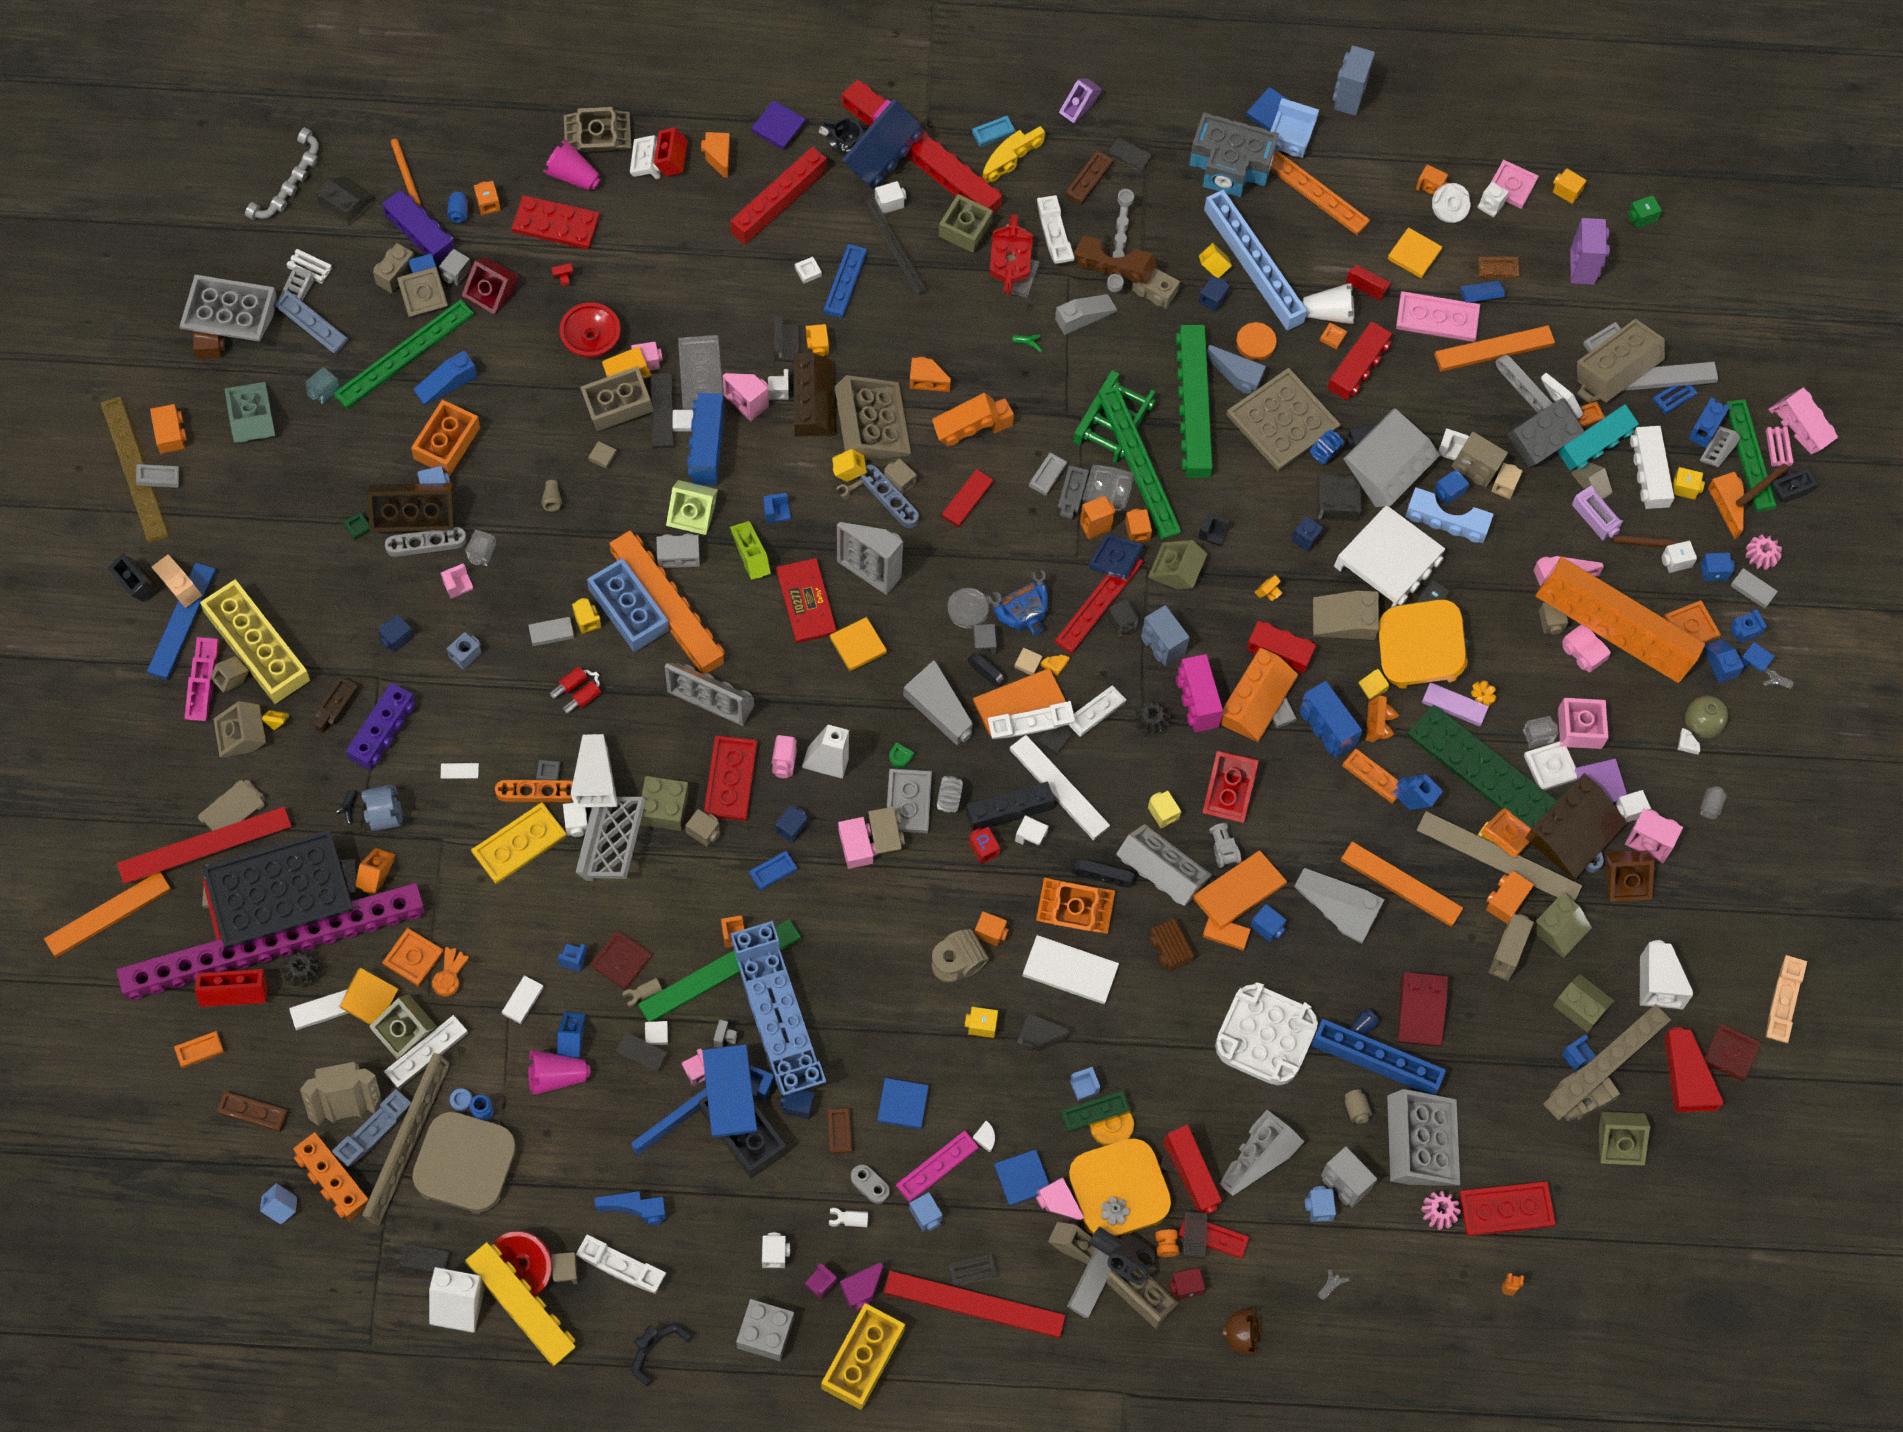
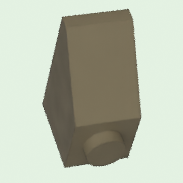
M1057 1222L1048 1241L1062 1253L1086 1264L1089 1263L1096 1249L1089 1244L1092 1237L1073 1224Z

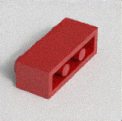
M1258 621L1246 650L1257 654L1260 648L1278 655L1293 670L1304 674L1316 645L1308 639L1293 636L1289 631H1281L1274 628L1270 623Z
M263 969L197 973L195 993L200 1007L266 1003L268 985Z

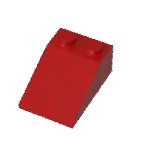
M1218 750L1203 813L1244 823L1260 759Z

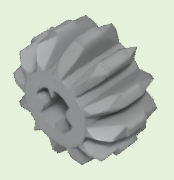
M944 776L942 778L937 800V808L948 813H955L958 810L963 786L961 779L952 776Z

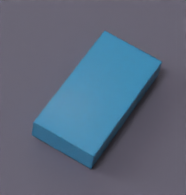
M1008 116L972 129V134L980 148L1016 133Z

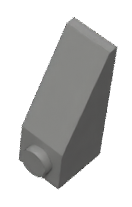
M1108 294L1074 299L1056 307L1055 320L1063 334L1066 335L1117 312V308Z

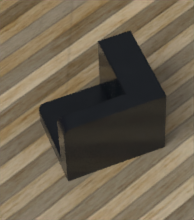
M1206 512L1198 539L1222 546L1230 521Z

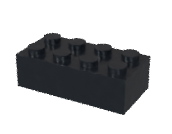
M705 1096L698 1101V1106L711 1125L708 1097ZM754 1102L757 1132L720 1137L750 1179L787 1153L785 1143Z

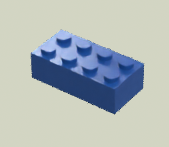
M698 392L697 400L693 401L694 418L691 420L692 436H690L688 476H692L693 484L717 486L724 418L723 394Z

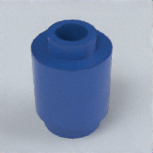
M454 192L448 198L447 217L454 223H461L467 219L468 199L464 193Z
M477 1095L470 1101L469 1106L474 1118L484 1121L492 1118L494 1108L488 1096Z

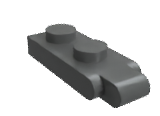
M1069 465L1058 508L1061 509L1060 517L1072 519L1073 513H1078L1089 470Z

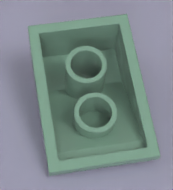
M265 382L225 388L234 443L275 436Z

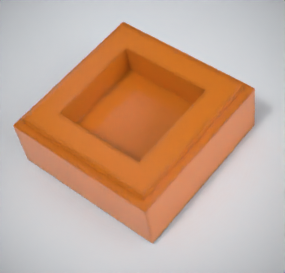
M1329 323L1320 337V341L1337 350L1346 337L1347 331Z

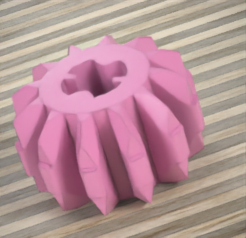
M1760 535L1758 538H1752L1751 542L1747 545L1746 558L1751 559L1749 561L1750 564H1757V569L1762 566L1767 570L1769 566L1772 568L1776 566L1777 562L1781 559L1780 552L1782 547L1777 546L1778 540H1771V535L1767 539Z
M1440 1191L1439 1196L1433 1192L1430 1198L1424 1200L1425 1206L1422 1207L1421 1211L1427 1213L1423 1217L1424 1220H1431L1430 1227H1433L1436 1223L1438 1230L1443 1228V1224L1449 1229L1452 1226L1451 1222H1457L1458 1218L1456 1215L1460 1214V1209L1455 1207L1459 1203L1458 1201H1451L1452 1194H1449L1446 1198L1443 1191ZM1440 1207V1210L1443 1208L1445 1210L1444 1214H1442V1211L1439 1213L1437 1208Z

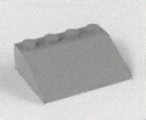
M195 275L180 323V329L260 342L274 315L276 307L274 305L278 300L274 287Z
M1392 409L1344 460L1374 506L1382 507L1391 506L1440 455L1426 435L1397 409Z
M839 522L837 524V562L885 595H888L902 578L903 541L901 537L896 533H890L886 529Z
M666 663L665 665L668 693L741 726L744 725L754 707V697L745 690L739 691L724 681L721 683L710 674H701L690 665H681L679 663Z
M1405 1089L1387 1095L1390 1181L1408 1185L1459 1186L1457 1100Z

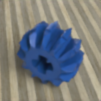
M1332 429L1328 430L1312 446L1310 453L1318 462L1326 464L1339 453L1345 441L1337 432Z

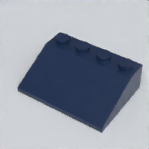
M893 99L842 160L860 180L874 190L882 185L884 177L896 168L897 162L909 153L910 147L914 142H918L921 139L925 130L898 101Z

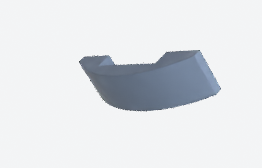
M395 1089L380 1104V1108L351 1137L347 1136L332 1153L346 1166H351L375 1147L393 1129L408 1111L411 1102Z

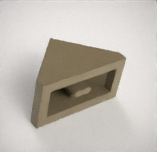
M1589 462L1579 470L1577 468L1572 471L1571 474L1584 490L1592 485L1594 491L1602 500L1612 495L1613 491L1604 467Z

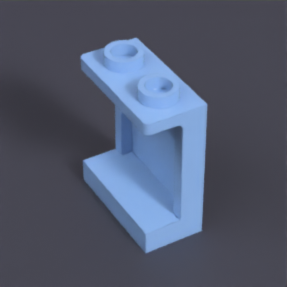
M1282 98L1270 131L1279 133L1276 151L1279 150L1289 153L1291 156L1303 158L1317 121L1319 110Z

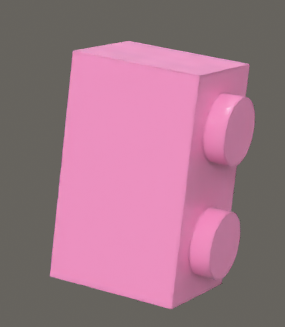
M864 817L838 822V831L847 868L873 864V856H876L874 843L869 842L868 836H871L869 823L865 824Z

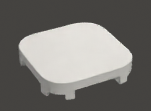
M1255 983L1247 985L1242 989L1240 988L1236 993L1218 1033L1215 1045L1217 1055L1227 1065L1274 1085L1287 1084L1297 1075L1314 1037L1318 1024L1316 1015L1307 1003L1300 1004L1264 988V984Z

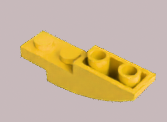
M1040 126L1026 135L1019 130L1007 138L991 155L984 168L983 178L986 183L996 181L1006 172H1012L1017 167V158L1023 157L1033 148H1039L1044 143L1045 131Z

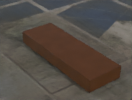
M1096 151L1066 190L1065 196L1082 205L1111 167L1113 159Z
M224 1091L216 1111L217 1114L277 1132H281L288 1114L286 1109Z

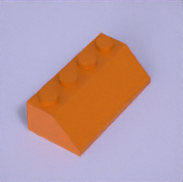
M1260 648L1224 706L1221 725L1259 742L1296 681L1298 674L1278 655Z

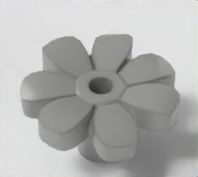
M1115 1197L1109 1198V1204L1103 1202L1101 1205V1209L1104 1211L1101 1213L1102 1220L1109 1218L1108 1224L1112 1226L1115 1225L1116 1221L1119 1225L1125 1223L1123 1216L1129 1215V1209L1124 1208L1126 1202L1123 1199L1117 1202Z

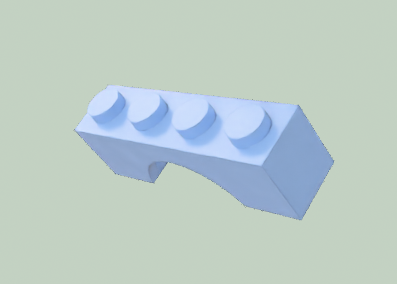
M1415 487L1405 517L1413 522L1427 524L1434 529L1448 531L1454 536H1462L1472 542L1483 543L1493 513L1474 507L1464 515H1451L1444 512L1438 506L1434 493Z

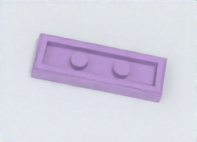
M1433 683L1429 684L1422 700L1423 704L1428 706L1434 704L1443 712L1479 727L1489 707Z

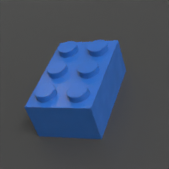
M1324 681L1307 691L1303 697L1300 714L1305 721L1311 724L1315 736L1320 737L1324 742L1326 751L1337 759L1355 748L1362 729L1329 684Z

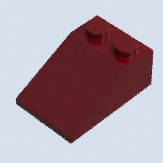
M1404 972L1400 980L1397 1042L1442 1046L1448 976Z

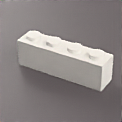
M1636 427L1634 434L1630 437V444L1635 450L1634 464L1638 466L1637 481L1641 483L1642 487L1640 493L1641 501L1645 503L1646 509L1670 507L1674 500L1661 427Z

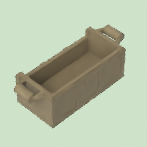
M1634 319L1577 361L1578 383L1582 385L1577 395L1589 404L1599 399L1608 402L1665 359V339L1639 320ZM1585 389L1593 393L1595 397L1585 391Z

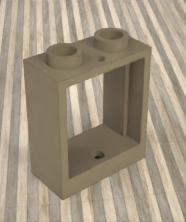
M1521 914L1512 915L1488 973L1509 981L1518 964L1534 923L1528 917Z

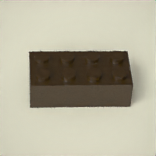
M453 483L369 485L367 499L370 532L454 530L456 520Z

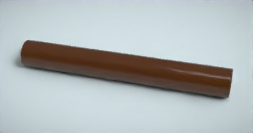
M1614 535L1613 543L1656 547H1667L1676 544V540L1623 535Z

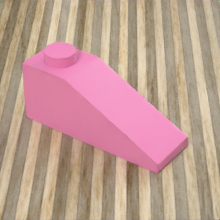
M1559 556L1543 557L1536 563L1533 571L1540 586L1560 559ZM1563 557L1595 577L1600 575L1604 567L1599 562Z

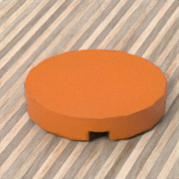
M1257 322L1248 323L1243 326L1238 332L1236 340L1238 351L1242 356L1250 360H1264L1271 356L1277 341L1275 333L1270 327Z

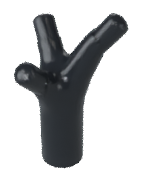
M348 790L344 802L335 810V814L345 812L348 825L352 824L350 818L351 806L356 796V792L353 790Z

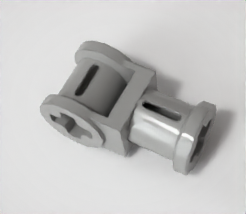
M1225 823L1217 824L1209 829L1210 834H1213L1215 839L1214 851L1219 868L1234 862L1237 864L1241 863L1240 851L1235 844L1234 838L1229 837L1228 825Z

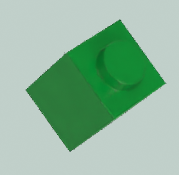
M1652 195L1632 202L1628 217L1635 224L1636 228H1640L1657 222L1662 210Z

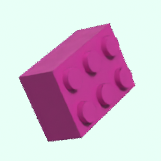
M1207 655L1182 659L1181 666L1178 668L1179 675L1176 676L1178 688H1182L1183 691L1181 698L1183 706L1187 707L1189 712L1187 714L1189 726H1193L1194 733L1218 728L1223 709Z

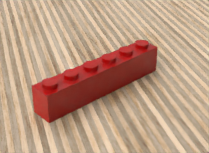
M811 147L730 220L731 234L746 245L827 171V158L814 147Z

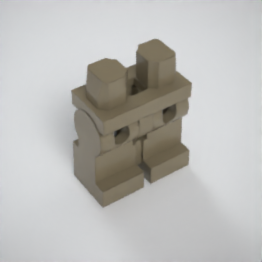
M1583 1068L1560 1081L1556 1089L1551 1092L1550 1097ZM1607 1078L1564 1117L1567 1121L1576 1118L1580 1120L1599 1108L1601 1109L1614 1102L1620 1093L1610 1078Z

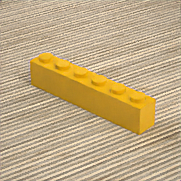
M486 1242L467 1258L465 1263L475 1275L481 1277L485 1287L554 1367L575 1349L573 1344L575 1339L568 1331L563 1333L558 1327L561 1323L553 1314L548 1315L544 1310L546 1305L538 1296L534 1298L529 1292L531 1287L524 1279L519 1281L514 1275L517 1272L508 1261L506 1263L502 1261L499 1257L502 1255L499 1249L494 1244L490 1246Z

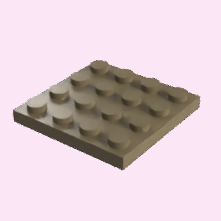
M1290 368L1277 375L1226 412V415L1278 472L1309 451L1325 432L1331 429L1336 432L1341 426Z

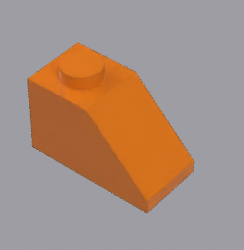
M706 132L705 140L701 142V152H705V160L723 177H728L729 133Z
M925 357L912 358L909 389L950 392L951 379L932 359Z
M375 848L360 863L355 887L361 888L368 893H376L383 886L396 854Z

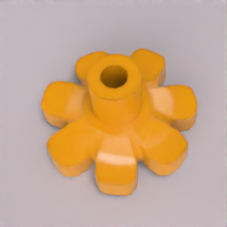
M1483 680L1481 684L1479 682L1473 684L1471 694L1473 697H1477L1475 701L1483 702L1484 705L1490 706L1496 700V696L1492 694L1496 689L1494 686L1488 685L1487 681Z

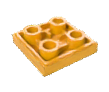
M1408 227L1387 259L1422 278L1442 250V246Z
M867 617L830 635L832 643L849 671L887 654L886 648Z
M359 968L339 1008L371 1025L390 1006L398 989Z

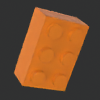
M442 400L411 447L414 460L431 468L442 466L443 473H448V476H450L480 429L478 416Z

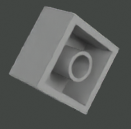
M1347 1147L1343 1148L1326 1164L1321 1175L1324 1184L1330 1189L1333 1188L1338 1193L1339 1199L1345 1205L1349 1204L1352 1208L1372 1190L1377 1180Z
M750 1299L736 1341L737 1349L781 1361L793 1324L794 1312Z

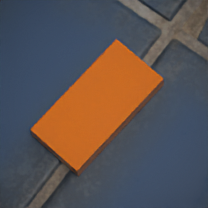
M1208 918L1202 937L1244 951L1251 929L1229 923L1219 930L1213 921Z
M217 1031L174 1046L181 1068L224 1053Z

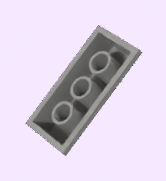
M1145 824L1128 835L1116 854L1123 863L1132 866L1138 871L1140 876L1148 878L1159 890L1165 891L1176 903L1183 906L1193 900V895L1199 892L1212 876V874Z

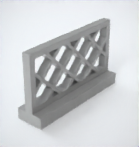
M617 797V802L621 807L613 814H611L612 807H592L576 868V873L584 880L594 881V878H627L646 801L644 797ZM638 803L636 810L630 814L627 809L632 804ZM625 812L627 817L618 824L615 819ZM613 821L616 827L606 833L607 826ZM629 822H632V828L625 834L622 828ZM620 832L622 837L613 844L610 838ZM608 841L611 846L601 853L603 844ZM626 841L627 848L620 854L617 848ZM615 851L617 857L608 863L605 858ZM603 861L606 866L599 872H596L597 865ZM621 861L623 863L621 872H614L612 868Z

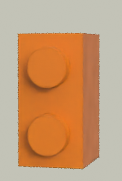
M175 404L150 409L156 445L160 454L185 449L183 441H187L185 429H181L180 423H184L181 411H177Z
M1106 496L1082 505L1080 524L1088 539L1111 531L1115 508L1111 501L1108 502Z
M1513 870L1509 876L1504 874L1498 883L1500 886L1497 892L1493 890L1486 900L1489 903L1486 910L1506 924L1509 923L1512 915L1516 913L1534 886L1533 883Z

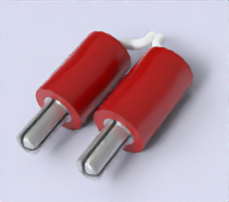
M579 666L558 681L559 686L550 692V696L555 699L563 692L570 693L588 679L585 674L588 673L591 676H595L596 684L590 681L571 696L572 701L563 707L566 713H569L577 706L581 709L601 694L598 688L599 674L597 672L592 673L589 670H582Z

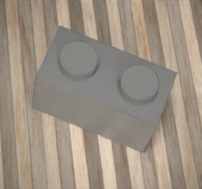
M666 534L657 537L658 566L662 568L700 567L698 535L684 534L682 536H673Z

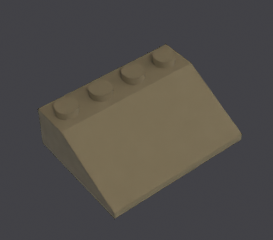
M846 375L835 386L845 452L853 449L863 454L865 460L909 456L911 450L899 382Z

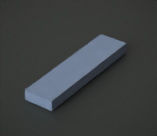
M288 290L274 305L335 355L349 340Z

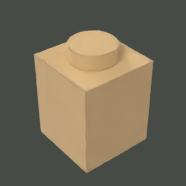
M1503 463L1491 492L1511 499L1522 470L1514 465Z

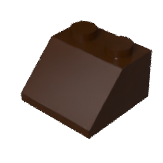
M1648 850L1605 853V878L1609 901L1652 900L1654 859Z

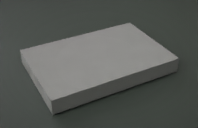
M889 769L887 808L894 807V811H899L901 824H897L898 832L928 833L932 771Z

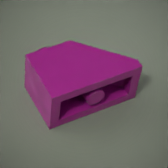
M881 1262L840 1281V1288L851 1311L855 1309L860 1311L865 1303L870 1305L869 1303L872 1302L883 1272Z

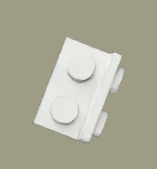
M655 135L634 139L630 174L633 177L652 174L655 179L660 178L661 171L653 164L658 139Z

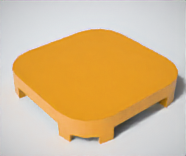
M1435 600L1390 608L1382 615L1379 620L1381 662L1386 679L1392 684L1397 685L1399 688H1407V685L1440 680L1452 682L1467 668L1468 660L1466 657L1464 621L1459 608L1454 603L1448 600Z
M1135 1138L1119 1141L1085 1152L1077 1156L1071 1163L1068 1175L1069 1185L1072 1187L1078 1207L1084 1216V1227L1088 1234L1094 1235L1100 1226L1115 1237L1152 1225L1157 1226L1168 1215L1171 1204L1170 1194L1156 1156L1151 1147L1144 1141ZM1110 1197H1115L1117 1202L1120 1199L1126 1202L1124 1208L1129 1209V1215L1123 1216L1125 1223L1119 1225L1116 1221L1115 1225L1112 1226L1108 1224L1109 1218L1107 1220H1102L1101 1213L1104 1212L1101 1209V1205L1103 1202L1109 1204Z

